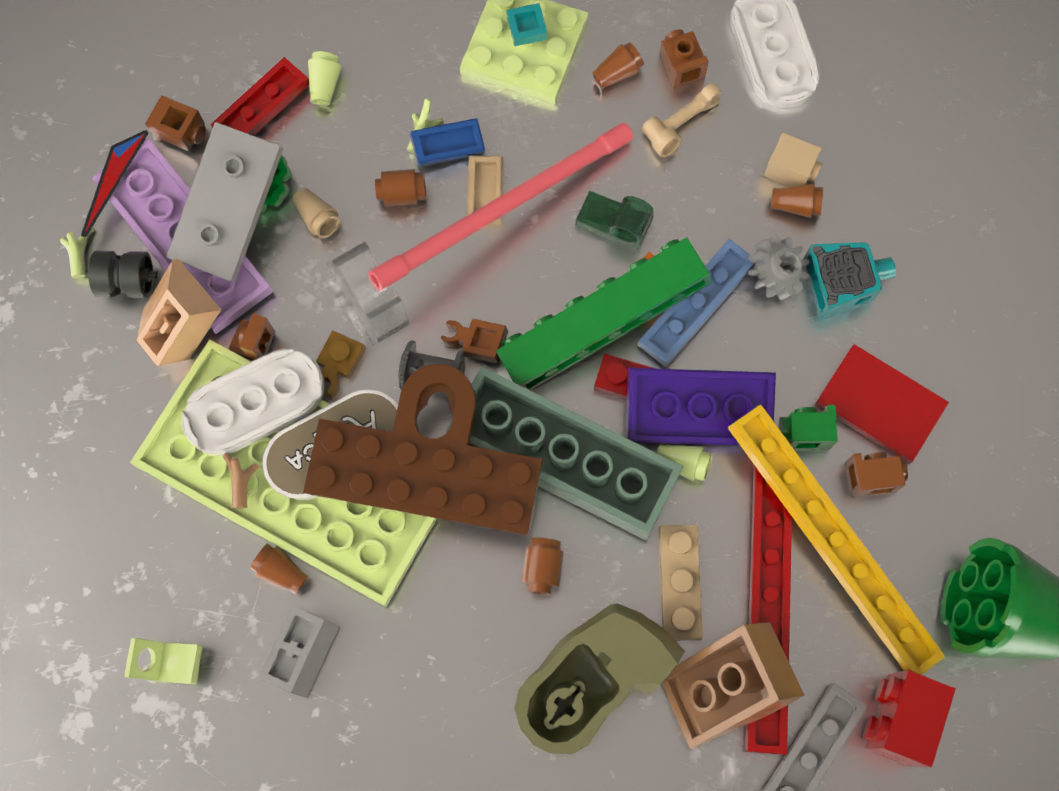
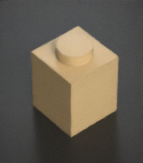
M782 132L763 177L787 187L805 185L807 180L814 183L823 164L816 161L822 148Z

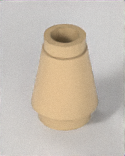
M303 188L296 192L293 197V203L296 205L309 232L312 235H317L319 238H326L335 233L340 226L338 211L308 188Z

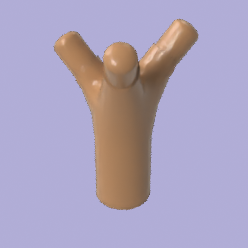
M225 453L223 458L228 465L232 482V508H247L248 481L259 466L253 463L245 471H242L238 458H232L229 453Z

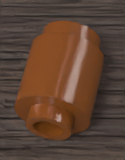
M415 169L381 171V179H375L377 200H383L385 207L418 204V200H426L424 172H415Z
M531 538L530 546L526 547L522 584L529 586L528 592L551 595L552 589L560 587L564 553L560 550V541L549 538Z

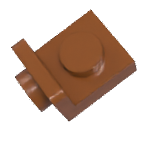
M253 313L250 321L243 319L239 322L229 350L243 358L254 361L267 354L276 331L266 317Z

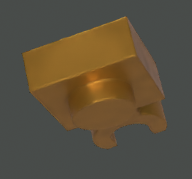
M334 330L330 333L316 360L317 364L323 367L321 372L324 381L331 383L327 395L332 399L339 393L340 384L338 380L340 376L351 379L366 350L363 343Z

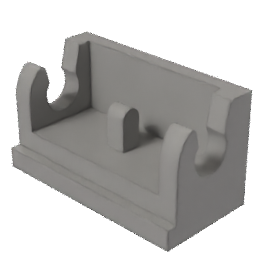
M292 605L258 678L292 694L307 698L339 630V626Z

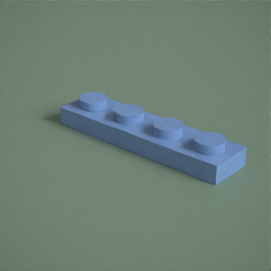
M728 239L705 265L710 273L712 283L667 309L639 340L638 346L666 368L744 279L748 271L755 266L748 259L750 254L731 239Z

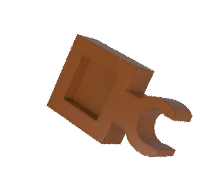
M472 319L470 327L466 328L457 321H446L449 330L457 331L453 337L441 336L446 346L451 348L463 346L462 350L465 353V357L498 364L500 357L496 350L503 347L502 343L507 338L509 331L506 325Z

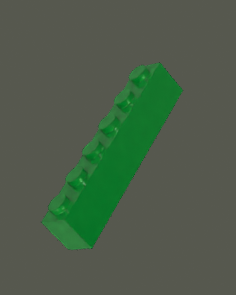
M686 237L681 241L678 239L669 241L660 248V253L649 260L642 258L629 266V272L617 279L610 277L602 281L596 287L597 291L585 298L584 296H578L565 305V310L555 316L552 314L546 315L537 320L533 325L534 328L525 334L517 333L504 340L502 343L503 347L496 350L512 381L528 390H532L712 283L710 273L689 239Z

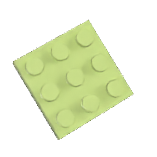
M487 0L460 65V74L555 104L586 27L589 12L550 0ZM540 3L547 29V40L514 47L506 10Z

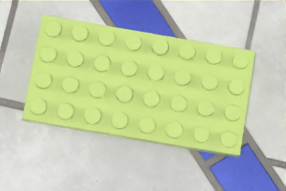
M209 339L130 463L382 606L387 607L437 519L319 496L310 500H295L294 498H288L279 494L268 483L264 475L263 456L271 439L283 429L230 454L232 458H238L242 471H245L253 463L259 466L248 481L247 508L233 509L232 482L226 461L223 456L210 455L196 448L184 434L181 422L183 411L185 412L188 404L187 401L195 390L251 362ZM321 400L317 408L308 416L330 404Z

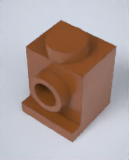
M677 29L668 33L665 36V40L661 41L659 56L673 89L704 80L709 61L707 56L703 55L694 31L684 34L683 30Z
M162 95L145 123L155 140L159 142L165 141L187 151H190L193 144L199 145L206 133L205 122L197 109Z
M886 452L865 455L864 460H862L861 453L853 454L845 462L852 498L896 493L906 485L905 481L908 479L906 461L900 459V456L887 457Z

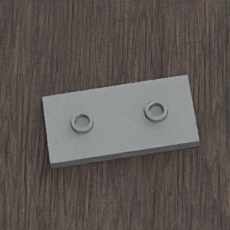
M215 122L166 257L179 259L183 264L231 282H236L284 148Z

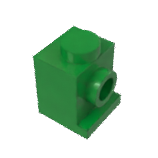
M827 405L822 412H817V409L814 407L797 408L788 417H780L779 430L790 445L794 447V450H830L838 441L835 405Z

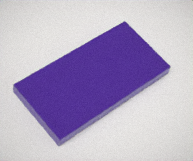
M628 368L626 438L635 443L740 445L728 427L761 404L774 422L776 372Z

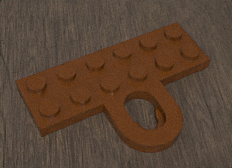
M431 364L416 370L404 383L400 393L393 432L319 419L303 493L529 536L543 460L469 446L477 406L474 388L468 378L458 369L445 364ZM442 392L450 400L449 409L453 416L452 424L444 436L427 438L419 432L417 418L420 411L428 405L429 398L435 393Z

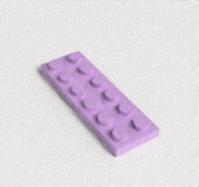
M147 138L109 201L166 271L173 260L166 256L191 189L152 141ZM102 171L96 174L94 177H92L93 181L97 184V186ZM246 256L242 262L236 282H231L183 264L221 308L220 313L211 325V329L215 334L219 333L273 292L269 284Z

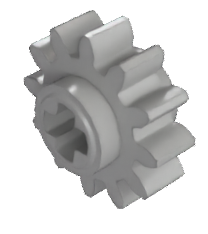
M778 234L755 244L756 253L748 256L749 261L756 264V267L749 270L748 274L758 276L759 280L755 284L756 289L763 286L767 287V298L775 295L780 300L788 298L792 294L802 291L804 288L801 282L810 278V275L802 270V267L810 263L808 259H801L799 256L803 247L798 246L793 249L790 236L783 240L780 239Z

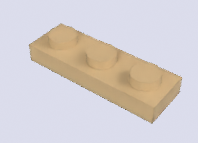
M660 525L662 627L665 628L675 641L702 640L698 525Z

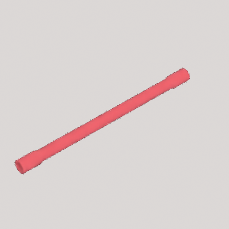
M626 123L615 126L600 135L592 143L401 255L392 257L370 270L368 275L372 284L379 291L385 289L408 275L411 270L602 156L609 155L633 140L631 128Z

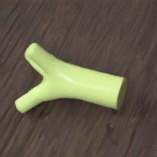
M430 99L424 100L420 117L416 113L412 115L414 130L443 125L444 121L442 118L429 120ZM410 139L407 151L414 154L412 142Z
M94 228L91 229L87 237L80 236L78 240H76L73 232H68L67 238L62 237L60 239V242L67 248L69 253L72 278L80 279L86 277L84 252L88 238L94 232Z

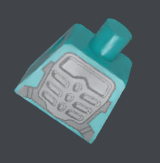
M865 242L810 245L803 258L808 259L810 262L806 265V269L810 275L809 280L821 320L875 300L882 290L880 281L892 279L896 276V267L893 259L888 257L874 260L870 245Z

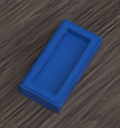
M477 118L410 131L418 168L468 158L469 156L482 155L486 151Z

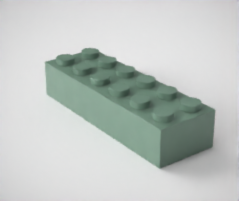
M481 366L472 382L477 406L469 446L542 459L543 464L539 487L647 541L683 466ZM452 420L446 429V433L449 431L451 427Z

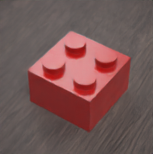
M910 670L888 674L887 679H881L876 690L875 700L879 701L875 716L871 715L866 722L863 738L867 739L864 749L909 767L932 768L956 688Z

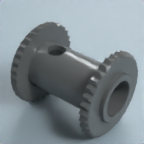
M409 341L403 351L399 364V388L402 390L406 380L418 370V367L431 364L449 365L465 374L464 351L458 350L455 360L417 353L416 341Z

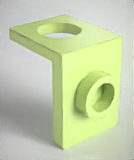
M131 638L125 677L196 685L202 645L165 643ZM147 648L151 653V663L146 670L142 671L138 666V656L143 649Z

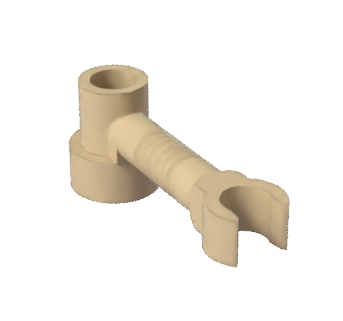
M714 82L708 84L687 106H684L663 122L657 116H654L644 123L641 131L652 142V148L660 157L665 158L671 155L681 144L682 138L675 129L699 112L711 109L720 103L721 99L718 95L722 93V90Z

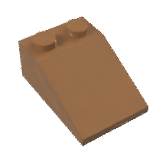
M770 622L742 625L676 665L662 683L690 749L699 747L770 715L805 696Z

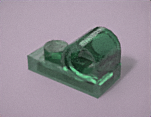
M589 190L576 218L575 226L640 251L652 225L654 210L649 203L634 196H626L620 203Z

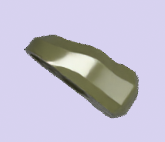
M618 603L610 604L560 640L540 667L520 687L515 704V712L520 730L534 746L548 753L574 754L589 745L607 716L617 709L630 696L633 690L645 692L648 695L652 694L676 667L685 650L665 628L642 613Z

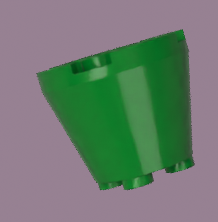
M985 538L969 546L971 554L966 558L959 570L952 568L942 595L941 623L948 625L952 638L950 645L959 652L980 658L1058 659L1059 577L1016 546L1002 540Z

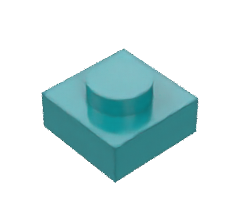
M540 3L506 10L514 47L547 40V29Z

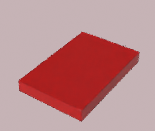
M853 344L814 405L821 410H824L827 405H835L837 420L895 456H900V459H904L906 463L910 464L914 461L949 402Z

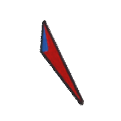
M147 130L111 146L81 232L82 237H87L147 138L149 134Z

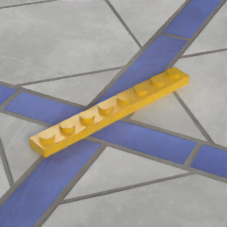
M760 404L728 427L729 431L902 669L923 675L943 659L945 655L762 405Z

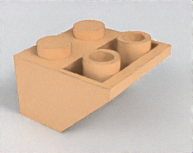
M179 259L172 260L144 307L136 340L157 366L189 360L221 311V308Z

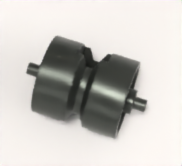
M96 250L90 257L88 270H85V276L89 278L90 289L96 297H115L122 292L130 298H148L152 291L153 278L157 279L158 277L157 271H153L150 254L144 251H129L120 256L114 251Z

